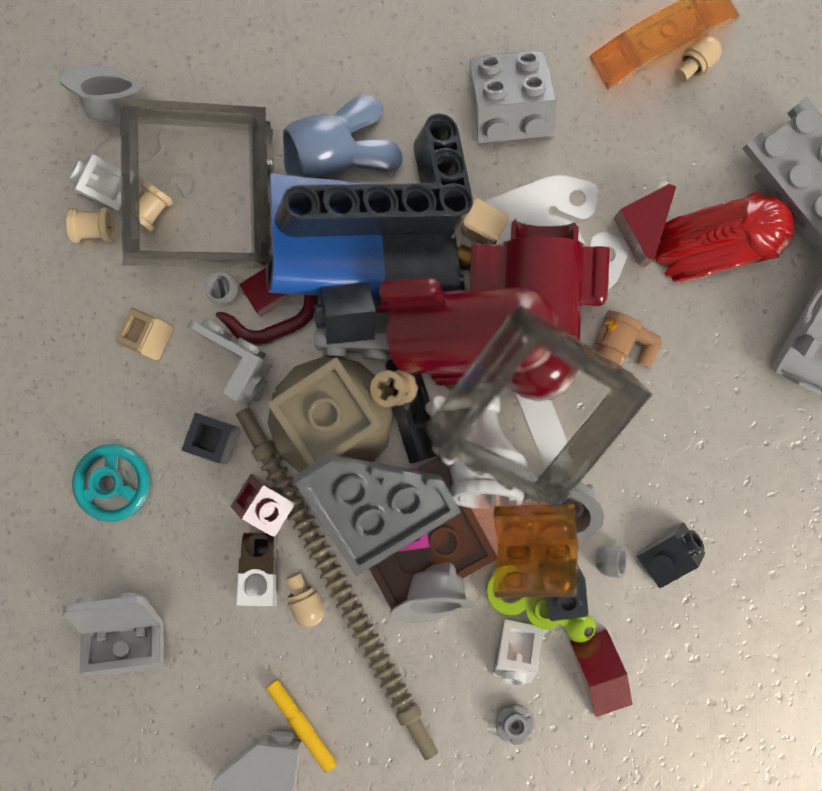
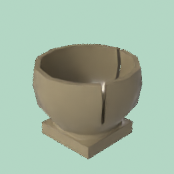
M323 356L296 365L275 387L276 391L272 393L271 401L267 403L270 407L267 424L278 455L298 472H301L327 455L374 463L388 447L394 417L392 407L380 406L371 396L370 386L375 375L359 361Z

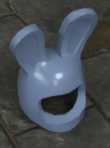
M357 95L333 115H312L289 123L283 129L284 167L287 175L332 180L348 169L355 167L383 172L398 169L402 164L403 155L398 145L393 141H355L351 135L352 132L379 121L383 113L381 103L370 95Z

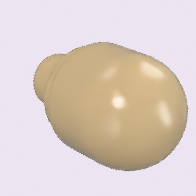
M708 35L696 39L684 51L682 64L675 70L676 77L680 81L686 82L692 75L698 76L706 73L721 56L722 48L720 42L715 37Z
M301 572L290 575L286 580L292 593L287 598L293 618L300 626L313 627L322 620L324 615V607L318 592L314 590L313 586L306 587Z

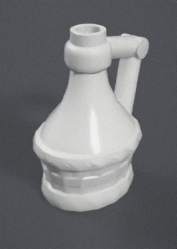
M481 386L473 390L472 396H436L425 406L426 412L432 419L441 460L450 472L452 486L449 492L456 504L467 508L484 510L510 509L522 505L524 493L520 486L523 472H525L528 462L504 436L499 425L497 414L500 412V398L496 395V387ZM471 411L473 414L471 425L464 438L455 447L446 413Z

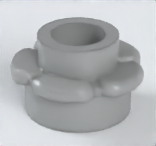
M513 705L505 707L497 716L498 726L496 731L498 736L505 742L511 741L513 745H521L528 740V735L534 732V718L529 716V711L524 706ZM515 721L519 723L516 729L511 726Z

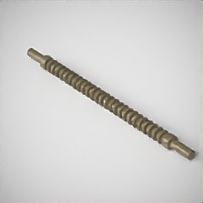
M249 407L236 413V416L254 447L251 451L253 457L257 462H262L261 471L268 472L266 480H272L274 483L271 488L274 491L277 490L279 494L294 503V507L287 519L295 521L293 529H299L301 533L298 539L305 540L306 544L303 548L310 549L309 559H315L317 564L314 568L321 569L320 579L325 578L328 583L325 585V588L332 589L333 593L330 597L338 600L337 609H343L344 613L341 617L349 620L347 628L354 629L355 633L352 637L360 640L358 648L365 649L366 652L363 654V657L371 660L369 668L376 669L374 678H380L382 680L380 688L387 689L385 698L393 700L391 708H397V720L401 726L407 727L424 760L431 759L438 754V750L420 719L422 712L417 703H411L412 694L405 693L407 684L399 682L401 674L394 673L396 664L388 662L390 654L383 653L385 644L377 642L379 634L372 633L374 625L368 624L366 621L369 615L361 613L363 605L357 604L355 601L358 595L350 593L352 585H346L344 581L347 575L340 574L339 570L342 566L340 564L335 565L336 555H330L328 550L331 546L324 545L325 535L320 536L317 531L320 529V526L313 525L312 521L315 517L307 514L309 506L302 505L301 502L304 500V497L297 496L296 491H298V487L291 485L293 477L286 476L285 472L288 468L280 465L283 459L282 457H276L275 453L277 450L274 442L266 439Z

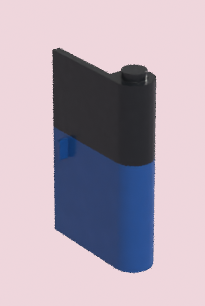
M270 174L271 250L266 269L268 292L321 296L320 287L369 283L372 299L382 300L379 291L382 281L416 278L435 279L439 283L442 292L465 290V278L463 274H460L455 230L449 233L287 236L277 228L275 214L285 191L291 186L369 183ZM409 206L411 210L417 212L414 208ZM330 207L334 212L343 214L339 209ZM370 207L373 211L380 213L378 209ZM290 208L294 213L304 215L300 210Z

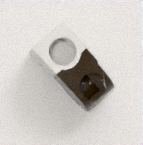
M244 532L238 567L236 605L277 606V535L271 536L267 533Z

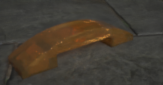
M679 0L619 34L593 52L589 58L606 88L610 89L641 72L643 66L702 34L706 36L737 20L740 15L731 0Z

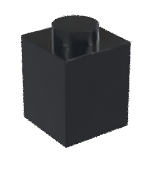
M369 283L320 287L321 304L314 305L316 329L324 328L326 345L375 340V308Z
M194 413L181 451L219 464H227L240 427L203 414Z

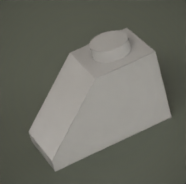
M271 731L269 736H261L219 770L212 781V790L295 791L302 741L293 738L292 733L285 731Z

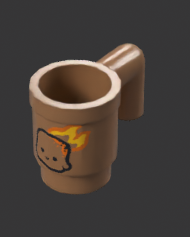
M608 310L594 342L596 347L592 355L603 362L621 367L625 357H629L635 341L644 346L636 363L644 368L651 369L662 344L661 337L644 328L643 324L638 320L620 312Z

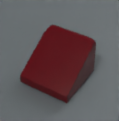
M267 267L239 284L260 317L292 297L291 294L267 291Z

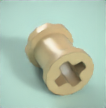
M144 181L141 185L143 190L130 208L125 207L122 213L151 233L154 229L153 222L164 207L171 206L173 201L154 185Z
M102 207L100 211L80 212L77 208H69L66 216V228L70 241L72 243H79L83 238H102L105 242H112L115 229L111 208Z
M391 370L381 371L375 375L370 386L372 398L383 407H393L413 401L418 390L414 376L400 370L395 372ZM392 381H395L394 387L399 390L398 395H394L395 390L390 387Z

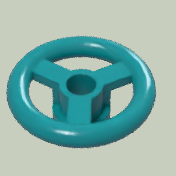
M117 444L101 445L90 450L80 459L72 477V490L79 507L94 519L105 522L121 521L136 513L144 504L150 487L149 472L141 457L133 450ZM105 457V467L96 469L90 475L88 480L89 488L85 490L84 478L88 468L96 460ZM118 457L127 460L134 467L138 477L137 491L123 483V478L118 472ZM107 476H111L114 480V486L111 490L106 489L104 486V480ZM115 496H121L130 503L120 509L105 510L95 506L91 501L96 498L110 499Z

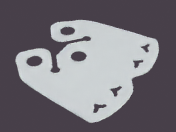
M555 175L486 200V203L509 215V221L496 245L500 244L503 246L504 241L511 240V222L515 219L520 223L535 226H561L573 223L560 216L550 215L549 208L552 206L557 207L558 211L581 220L591 217L596 209L598 188L595 184L586 180L565 175ZM575 190L582 191L586 197L584 204L578 207L573 206L569 201L570 193ZM600 232L592 237L590 246H610L615 250V258L609 262V290L620 277L629 248L627 242L606 232ZM579 233L578 241L585 245V242Z

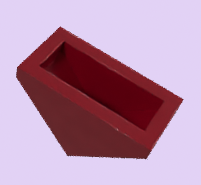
M668 184L621 208L613 217L640 266L647 267L655 259L677 187L675 185Z
M605 628L596 631L593 637L586 642L578 643L570 640L569 642L594 716L599 717L633 705L628 674L608 630Z

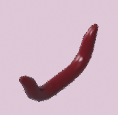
M304 295L303 307L297 315L261 330L248 329L234 316L225 312H217L215 315L237 339L241 338L251 344H265L304 328L314 316V305H317V296Z

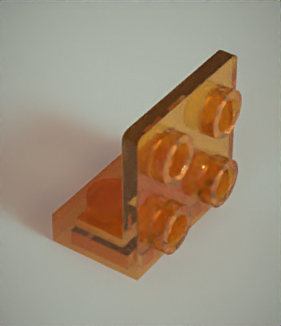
M575 504L495 506L493 518L498 541V554L493 586L494 596L497 598L576 596L579 537Z

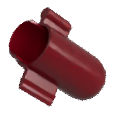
M515 219L511 222V240L504 241L503 246L471 244L469 290L516 287L529 289L541 293L554 308L557 315L559 327L558 341L555 350L542 366L524 372L502 373L503 379L509 388L526 399L534 401L553 400L569 390L575 382L579 370L582 305L602 306L608 299L610 248L605 246H584L583 243L578 241L579 227L575 222L561 226H535L520 223Z
M433 278L386 280L380 284V296L384 302L375 313L390 312L386 334L388 349L394 364L400 371L405 373L431 374V379L438 386H499L500 380L497 373L524 372L540 367L555 350L559 332L558 318L554 308L539 292L521 287L442 292L439 283Z

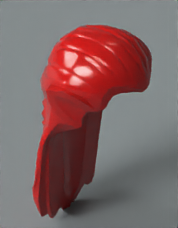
M755 191L744 198L710 206L678 216L666 222L655 258L658 264L668 267L665 276L671 277L673 282L690 281L752 262L776 259L792 243L795 233L794 217L788 205L772 196H761L759 191Z

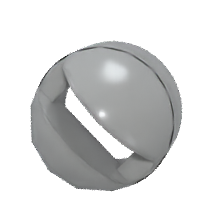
M218 271L207 277L204 291L211 301L225 304L235 299L238 294L239 285L232 275ZM222 279H225L228 291L227 295L225 294Z
M605 546L600 549L596 558L602 560V562L596 564L597 569L605 576L623 578L627 567L625 547Z

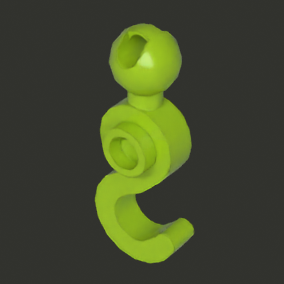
M501 567L489 577L486 585L487 598L492 607L499 613L517 615L525 611L529 621L537 628L546 630L560 625L565 628L567 636L578 643L586 642L593 637L596 625L590 614L587 617L550 621L547 615L546 596L543 588L525 593L514 601L508 602L503 600L499 596V588L503 582L517 576V570L514 567ZM592 627L591 634L584 635L585 629Z

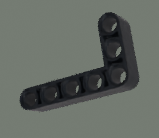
M432 114L428 117L417 135L413 149L420 183L291 186L285 191L276 211L275 223L277 228L283 234L291 237L453 232L473 206L472 192L456 122L446 114ZM409 206L414 208L417 212L411 210ZM330 207L339 209L343 214L334 212ZM370 207L378 209L380 213L373 211ZM290 208H296L304 215L296 214Z

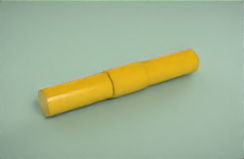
M278 679L273 681L265 690L324 773H327L337 765L336 760Z

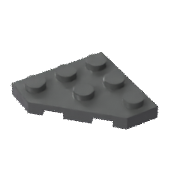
M327 455L292 476L296 486L355 576L461 513L445 483L437 474Z

